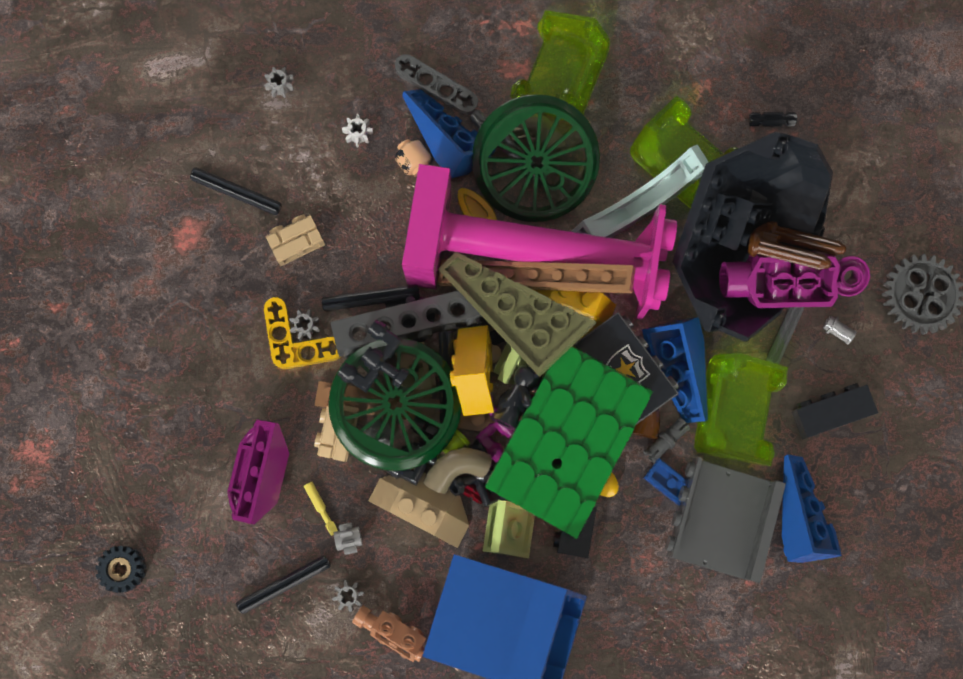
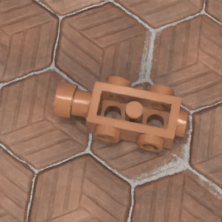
M362 605L352 621L353 624L359 628L364 627L371 632L370 635L377 639L379 643L393 649L401 657L407 658L413 663L415 660L420 662L427 639L421 630L414 626H406L402 623L399 616L391 612L387 614L382 611L380 616L376 617L372 614V610Z

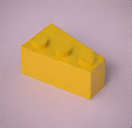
M488 325L458 329L457 339L453 340L455 355H452V366L454 371H450V380L452 387L456 386L463 416L494 413V405L490 392H493V383H490V372H493V356Z

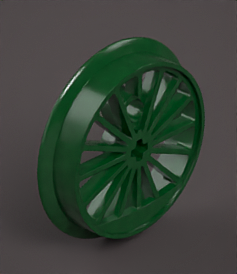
M539 94L514 98L495 109L480 127L472 151L474 177L486 200L501 213L526 222L550 221L564 216L575 209L591 191L600 165L598 140L587 118L570 103L553 96ZM538 112L536 148H534L525 120ZM542 113L556 115L554 122L540 148ZM560 118L569 122L572 127L546 149ZM520 124L523 126L530 150L513 132ZM575 130L579 133L582 139L581 143L549 154ZM510 134L526 153L506 145L502 141ZM497 146H500L523 158L489 157V155ZM583 147L585 150V161L552 159ZM535 155L537 158L542 156L540 158L542 163L540 165L536 163L531 165L533 162L532 156ZM488 162L523 163L493 175H489L487 168ZM554 165L584 166V170L579 179ZM524 169L501 191H498L492 182L494 179ZM555 172L560 175V179L556 184L546 182V177L549 173ZM528 173L515 202L503 196ZM534 174L532 207L519 205ZM538 174L541 177L550 205L544 207H536ZM564 177L578 183L570 194L562 187L565 181ZM560 189L566 197L553 203L549 190L555 191Z
M401 338L403 341L394 352L397 353L396 368L400 370L401 354L416 357L411 369L406 368L415 379L411 387L406 388L401 385L399 388L394 387L393 390L389 376L384 373L389 392L377 378L374 382L385 395L371 388L368 390V392L383 400L345 397L349 383H345L337 374L346 362L349 365L355 366L357 370L362 367L368 373V367L361 360L366 350L371 347L372 349L377 348L382 352L387 346V343L377 340L359 348L345 360L334 377L329 394L330 420L341 444L361 462L382 470H408L421 466L435 458L452 440L461 417L462 408L457 388L451 385L450 371L453 370L449 364L430 347ZM419 360H422L432 369L419 380L414 370ZM434 372L443 384L442 386L408 396ZM445 390L447 404L408 401ZM399 397L402 407H396L394 410L390 409L391 404L388 401ZM345 401L383 404L345 416ZM407 406L446 409L444 421L440 424ZM384 409L361 430L347 422L348 420ZM405 411L439 427L440 430L432 440H429ZM387 413L375 439L364 433ZM401 414L426 441V445L415 451L412 450ZM392 415L389 446L378 440ZM396 416L398 417L409 452L394 448Z

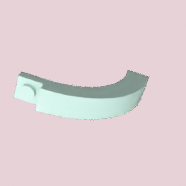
M698 145L690 147L654 179L614 205L583 220L571 232L607 238L616 236L656 211L659 204L665 205L702 177L705 165L709 163Z

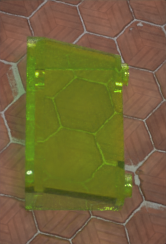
M545 10L537 27L541 38L544 40L528 80H517L511 88L510 97L514 99L535 94L553 96L570 103L584 114L607 57L610 39L596 18ZM543 112L544 114L556 117L554 114Z
M676 95L644 126L632 144L630 154L641 167L655 178L692 146L698 145L708 162L739 148L730 147L724 153L716 148L687 123L691 117V109ZM701 177L676 196L690 209Z
M742 353L717 354L713 356L708 364L706 374L708 420L698 422L694 443L696 451L761 466H772L775 454L771 442L763 439L771 392H778L786 385L788 367Z

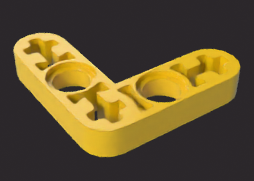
M273 297L266 301L264 314L273 363L278 368L291 369L335 361L341 358L337 350L335 355H332L330 351L322 352L324 357L320 358V351L317 345L321 344L322 349L329 348L330 343L334 342L335 344L334 337L293 343L288 308L285 302L278 297ZM277 303L279 307H282L278 311L280 320L285 318V322L277 321L271 324V321H276L274 313L269 312V309L273 308V304ZM277 327H284L287 331L285 338L282 340H276L273 337V331ZM289 342V346H284V351L287 355H290V358L286 359V363L283 364L281 360H277V357L281 356V349L279 347L275 348L274 345H284ZM307 346L315 349V355L310 360L303 359L301 355L302 350Z

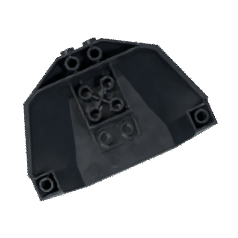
M773 132L705 165L672 261L705 331H721L747 342L782 313L785 307L757 308L749 302L747 297L724 298L721 295L719 285L720 267L723 262H746L750 255L748 253L751 233L757 227L769 221H777L778 226L823 237L825 232L823 225L826 219L833 171L818 144L786 133ZM780 242V244H784V245H788V246H792V247H796V248H800V249H804V250H808V251H815V250H811V249H807V248H803V247H799V246H795V245H791V244H787V243Z

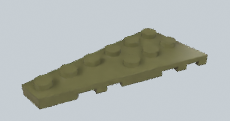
M455 252L438 268L448 281L539 377L596 324L595 320L585 317L518 282H514L458 252Z

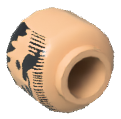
M407 139L398 145L395 160L406 175L417 177L419 164L430 165L431 155L419 140L410 141Z

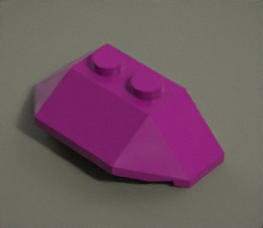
M256 420L253 424L254 427L247 432L239 443L227 491L230 508L233 512L231 514L232 520L254 525L278 503L289 458V451L280 425L262 420Z

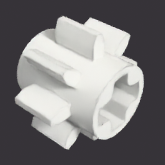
M359 114L352 120L347 118L348 127L342 128L343 133L349 134L345 138L346 142L353 141L357 147L362 142L369 143L367 136L368 134H373L372 128H366L370 124L369 119L367 118L363 121L360 119ZM355 128H356L357 130H361V129H362V132H361V133H359V132H357V131L354 132L353 130H354Z

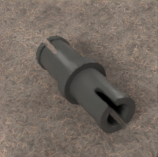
M679 417L665 432H660L658 434L659 438L645 449L643 453L645 456L649 455L648 459L655 463L668 449H673L676 446L675 442L690 430L689 425L685 426L686 422Z

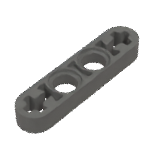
M408 54L401 55L396 59L395 71L403 80L463 115H472L477 110L478 98L472 91ZM409 62L410 68L416 72L415 78H412L414 75L411 70L405 69V71H402L401 64L406 65ZM424 73L431 74L433 81L430 84H422L419 80L420 76ZM445 85L451 86L454 90L453 94L449 97H445L440 93V89ZM458 92H461L460 98L464 101L472 99L471 103L473 106L468 105L464 108L463 101L457 98L456 102L453 101L456 99Z

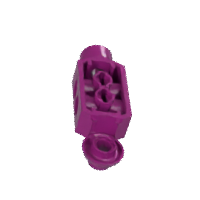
M812 251L824 254L831 260L830 268L818 270L758 254L756 257L749 255L746 262H723L720 267L719 285L721 295L724 298L747 297L749 302L757 308L832 307L838 298V294L850 297L861 293L869 283L870 270L865 261L854 256L844 257L837 261L836 257L832 254ZM851 270V277L844 280L846 272Z

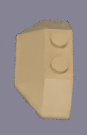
M423 473L417 486L402 478L396 479L390 475L379 479L368 500L369 502L458 548L469 527L460 495H453L450 489L446 494H442L428 488L424 484L427 476L426 473Z

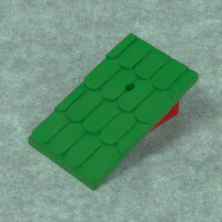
M572 346L547 369L531 399V406L526 408L486 482L485 488L577 539L653 391L579 348Z

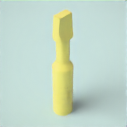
M310 482L304 485L316 511L321 514L325 521L326 529L331 536L334 535V532L338 531L337 527L327 514L326 506L314 483Z

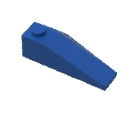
M421 89L404 91L402 96L435 161L440 167L450 168L451 178L468 175L473 171L472 151L478 132L475 129L470 132L461 125L463 120L459 117H452L443 112L444 107ZM495 149L489 155V157L494 154V152L496 151Z
M699 317L672 321L642 329L643 337L649 345L646 350L651 357L656 355L664 365L661 369L666 377L671 375L679 386L676 389L679 394L672 398V401L681 418L686 423L707 421L705 342Z
M794 455L784 456L783 483H786L783 493L782 540L784 544L783 551L788 562L805 563L842 556L833 524H827L822 513L825 506L814 495L815 484L803 457Z

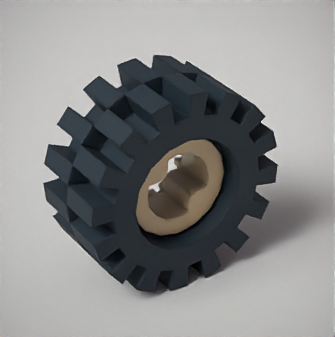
M114 546L110 550H105L103 552L104 555L97 560L99 565L95 567V570H98L96 578L101 581L99 584L105 586L106 590L113 591L114 593L134 590L137 585L142 583L141 579L146 574L144 573L146 564H143V556L139 555V551L128 546ZM117 563L127 566L125 575L122 576L115 573L114 568Z

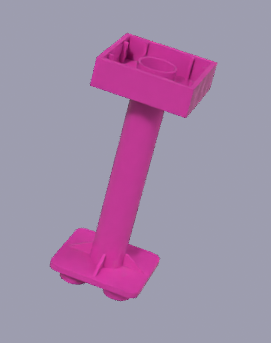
M419 164L402 261L407 285H418V287L436 290L442 251L447 250L517 262L633 265L636 269L633 285L637 298L635 319L642 320L649 309L659 310L661 300H666L670 270L659 269L658 262H665L668 250H673L677 231V220L665 219L666 205H658L649 225L635 242L453 214L449 212L452 197L450 168Z

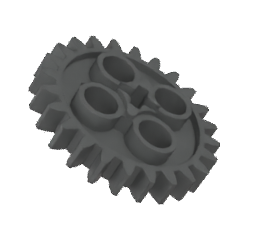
M922 254L919 259L915 255H912L909 261L904 258L900 261L901 266L896 264L892 267L894 272L886 275L891 281L883 283V286L889 290L883 292L882 296L889 297V300L883 305L891 306L892 309L887 313L888 315L896 314L894 323L903 321V330L911 326V333H915L920 328L921 334L924 335L928 333V330L932 334L938 332V327L944 330L947 328L946 323L952 324L955 322L953 316H959L961 312L957 308L963 306V302L959 300V298L963 297V292L958 289L963 286V283L956 282V279L960 276L959 273L954 275L950 273L954 267L953 265L945 268V259L936 263L935 255L927 260L926 254ZM910 274L918 277V284L912 283ZM927 274L930 275V278H929V281H928V282H927ZM935 281H938L942 284V291H939L935 288ZM905 297H908L912 300V308H909L905 305ZM929 304H932L936 307V315L932 314L929 311ZM919 307H920V315L917 314V311H918V308H919Z

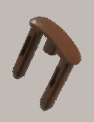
M769 221L757 227L751 233L748 253L752 257L760 254L818 270L830 268L831 260L827 256L780 244V242L835 256L846 252V246L838 240L778 226L777 221Z

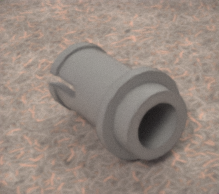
M830 316L823 325V328L826 330L825 333L833 334L847 345L857 333L840 322L837 316L835 318Z

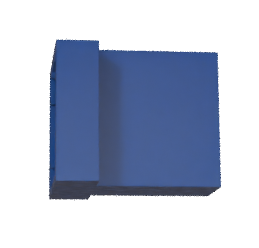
M454 554L422 657L487 679H563L587 596Z

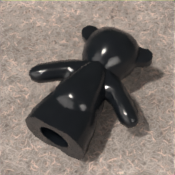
M527 363L519 366L514 374L515 384L500 395L498 408L492 413L490 418L507 429L515 430L520 416H523L526 408H529L532 404L530 392H536L543 375L539 377Z

